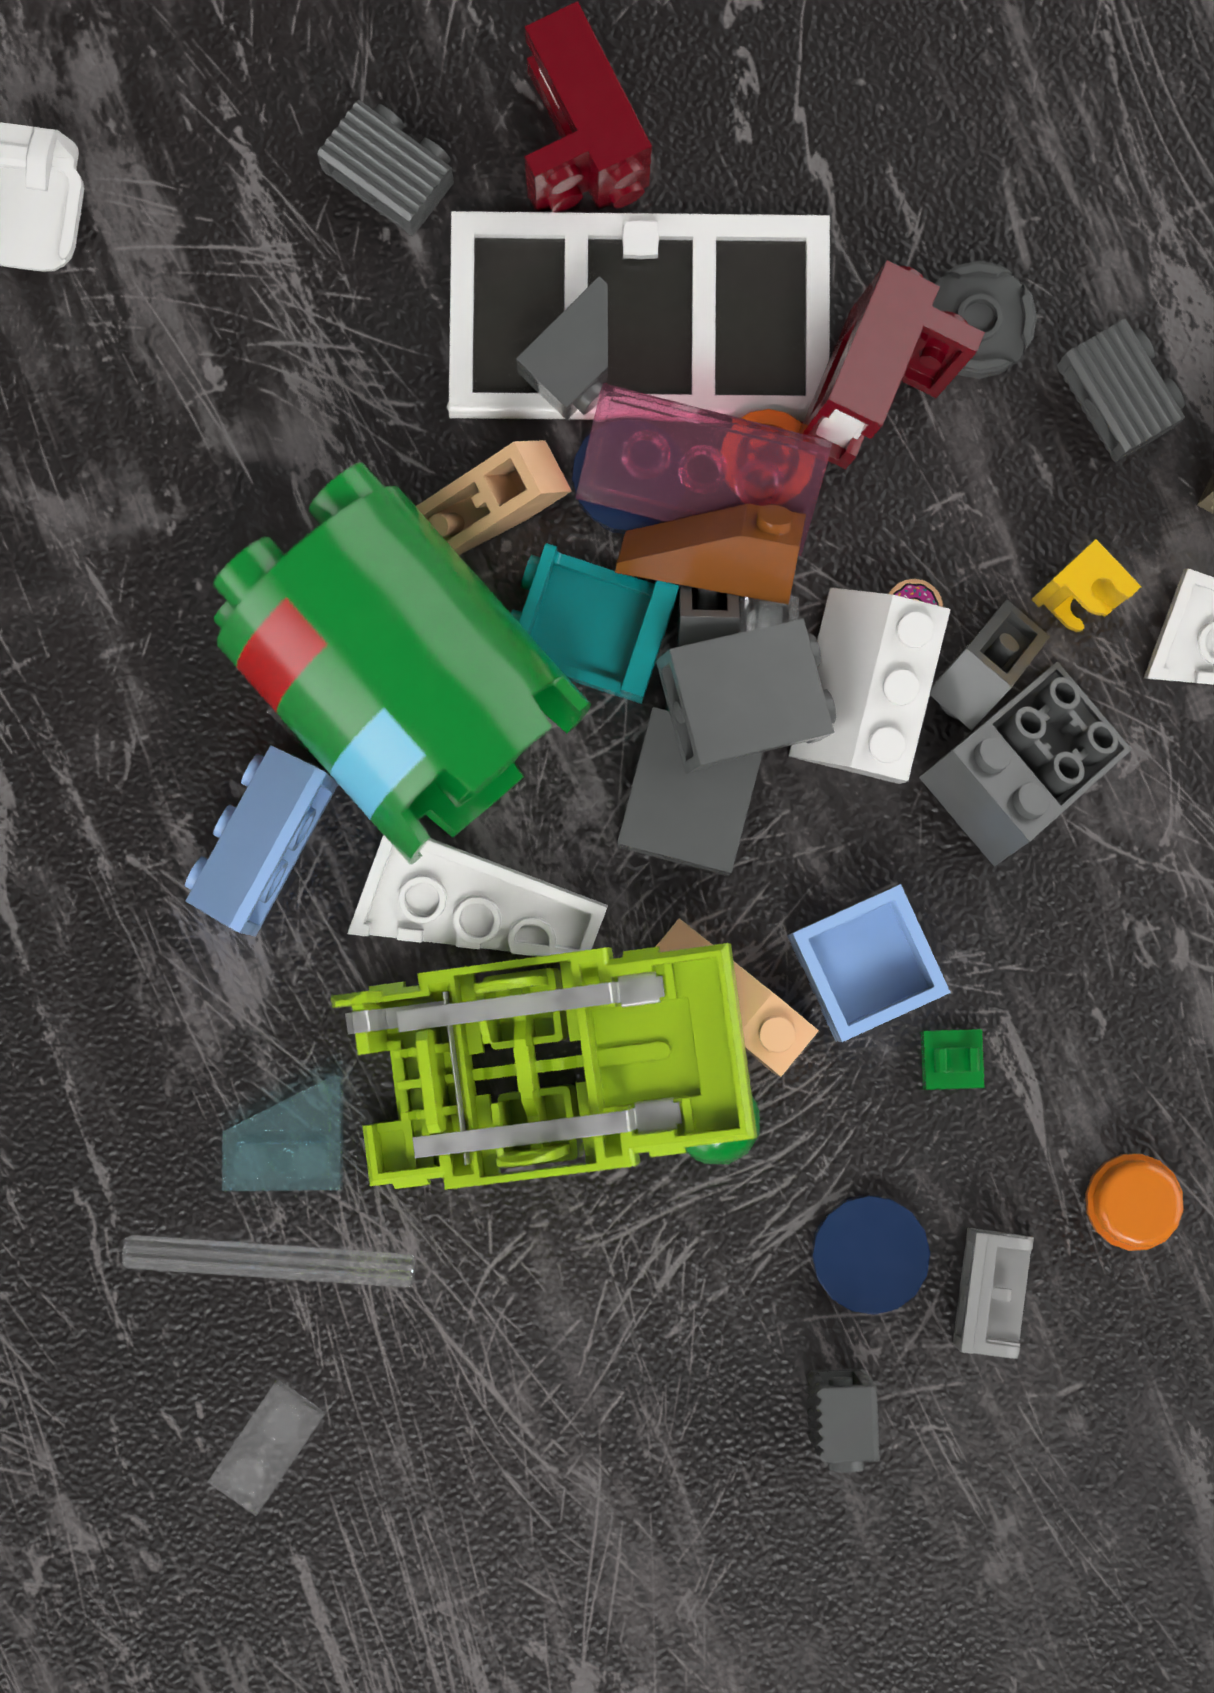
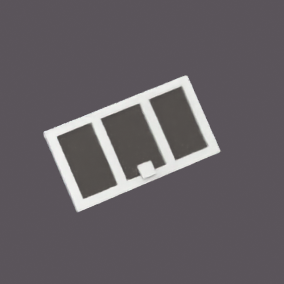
M451 211L449 402L447 404L449 418L565 419L518 373L516 358L600 276L608 284V380L603 384L608 391L601 401L587 414L583 415L577 410L569 419L617 420L625 417L646 420L737 421L749 412L772 409L786 412L800 422L804 421L829 362L830 215Z

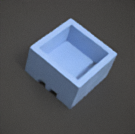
M901 884L787 935L798 961L810 982L809 985L821 1006V1011L835 1041L844 1042L951 993Z

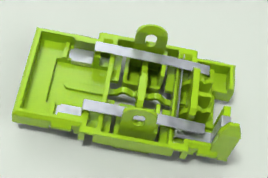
M731 943L660 952L659 947L623 951V957L613 959L612 948H598L417 973L418 986L406 987L405 982L369 986V991L331 996L332 1008L352 1007V1012L345 1013L348 1034L355 1033L358 1055L390 1051L399 1120L362 1126L370 1186L393 1184L395 1189L430 1185V1179L443 1177L445 1189H455L632 1167L640 1164L639 1153L649 1152L650 1157L687 1153L686 1147L755 1139L757 1137ZM560 962V970L557 968H545L487 976L483 979V983L476 984V973ZM568 1036L570 1041H581L582 1055L536 1061L534 1046L536 1044L564 1041ZM489 1043L495 1050L513 1048L515 1064L473 1069L472 1054L485 1053L484 1044ZM584 1067L586 1081L575 1083L576 1088L572 1084L540 1088L538 1073ZM517 1076L519 1091L499 1095L498 1102L492 1103L491 1094L477 1095L475 1081ZM585 1152L586 1163L501 1173L500 1167H521L574 1160L581 1157Z

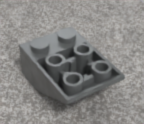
M1057 661L919 778L995 867L1033 840L1132 749Z

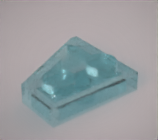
M331 1076L223 1131L222 1191L343 1189V1076Z

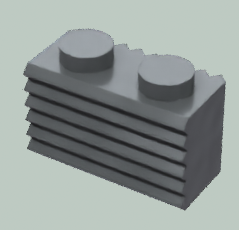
M357 100L352 109L347 112L345 118L340 121L339 126L333 130L332 135L326 139L325 144L319 148L317 156L321 168L336 182L341 183L344 188L349 189L363 202L368 203L373 209L386 216L400 229L405 230L408 235L414 236L454 184L452 167L448 165L451 159L440 146L430 139L423 138L418 143L402 131L405 127L404 123L387 107L377 104L374 109H371L362 101Z
M1126 319L1119 321L1117 324L1091 337L1086 342L1072 348L1065 353L1057 364L1059 372L1064 377V381L1069 384L1070 391L1075 394L1076 401L1081 404L1082 411L1087 414L1088 420L1092 423L1094 430L1098 433L1100 440L1104 443L1114 462H1118L1175 429L1185 419L1181 411L1185 406L1181 391L1172 379L1165 378L1162 380L1151 362L1155 358V352L1149 338L1139 328L1133 331Z
M863 1369L810 1371L805 1377L809 1382L806 1390L810 1395L806 1400L810 1406L807 1414L811 1419L807 1424L811 1431L808 1438L818 1457L824 1463H828V1470L858 1472L864 1470L865 1462L879 1460L877 1386Z

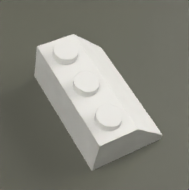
M830 588L817 637L821 656L820 665L817 667L823 690L827 689L830 692L835 704L836 720L832 724L835 733L818 742L810 744L803 742L791 745L788 757L898 784L908 782L950 609L891 594Z

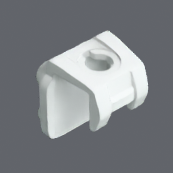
M0 122V266L41 272L55 271L64 267L73 256L83 202L84 182L76 171L79 154L78 147L71 139L58 130Z

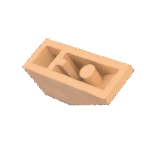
M546 440L514 441L416 507L457 554L460 555L528 520L572 492Z
M679 918L656 947L660 948V952L713 944ZM734 962L745 1049L771 1072L781 1077L819 1030Z

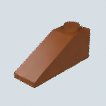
M744 504L625 532L615 573L789 605L806 514L791 512L787 508L778 505L759 506Z

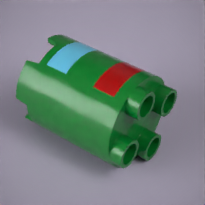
M361 462L339 474L315 497L308 511L321 526L305 537L286 555L270 537H264L245 548L224 567L215 579L214 587L226 599V602L216 613L214 622L221 629L217 638L219 649L411 865L423 856L420 850L430 839L418 821L420 818L427 815L452 838L525 777L515 760L526 748L550 730L552 725L545 715L565 733H569L587 714L591 703L397 486L384 487L368 467Z

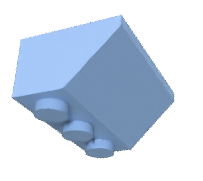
M271 745L265 756L257 753L249 763L241 781V784L247 786L244 795L237 807L229 804L223 811L213 832V835L220 839L209 859L201 856L196 861L185 882V887L191 890L186 899L187 903L229 928L255 937L338 786V783L328 773Z

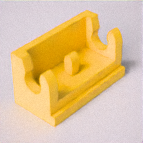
M1095 539L1031 600L1038 607L1044 604L1066 628L1080 632L1084 629V624L1080 618L1075 617L1071 612L1070 606L1073 599H1076L1088 612L1106 617L1112 610L1136 593L1141 586Z

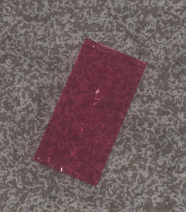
M603 383L575 499L665 522L744 504L782 506L791 512L806 514L798 556H801L831 452L832 442Z

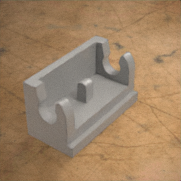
M967 1228L953 1336V1345L959 1351L971 1354L1018 1358L1030 1254L1033 1249L1034 1237Z

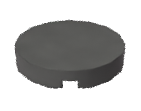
M982 261L957 265L946 272L935 283L940 288L933 302V307L941 311L956 313L962 316L969 325L985 332L977 353L957 375L976 379L999 375L1019 361L1034 337L1037 314L1033 296L1025 284L1021 285L1019 280L1012 276L1013 273L1001 265Z

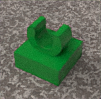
M982 1029L921 1031L923 1089L985 1088Z

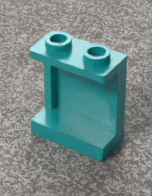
M546 543L541 557L531 554L521 582V588L529 590L522 612L513 609L511 614L570 681L642 704L680 586L662 581H656V584L629 575L615 573L613 570L559 553L557 546Z

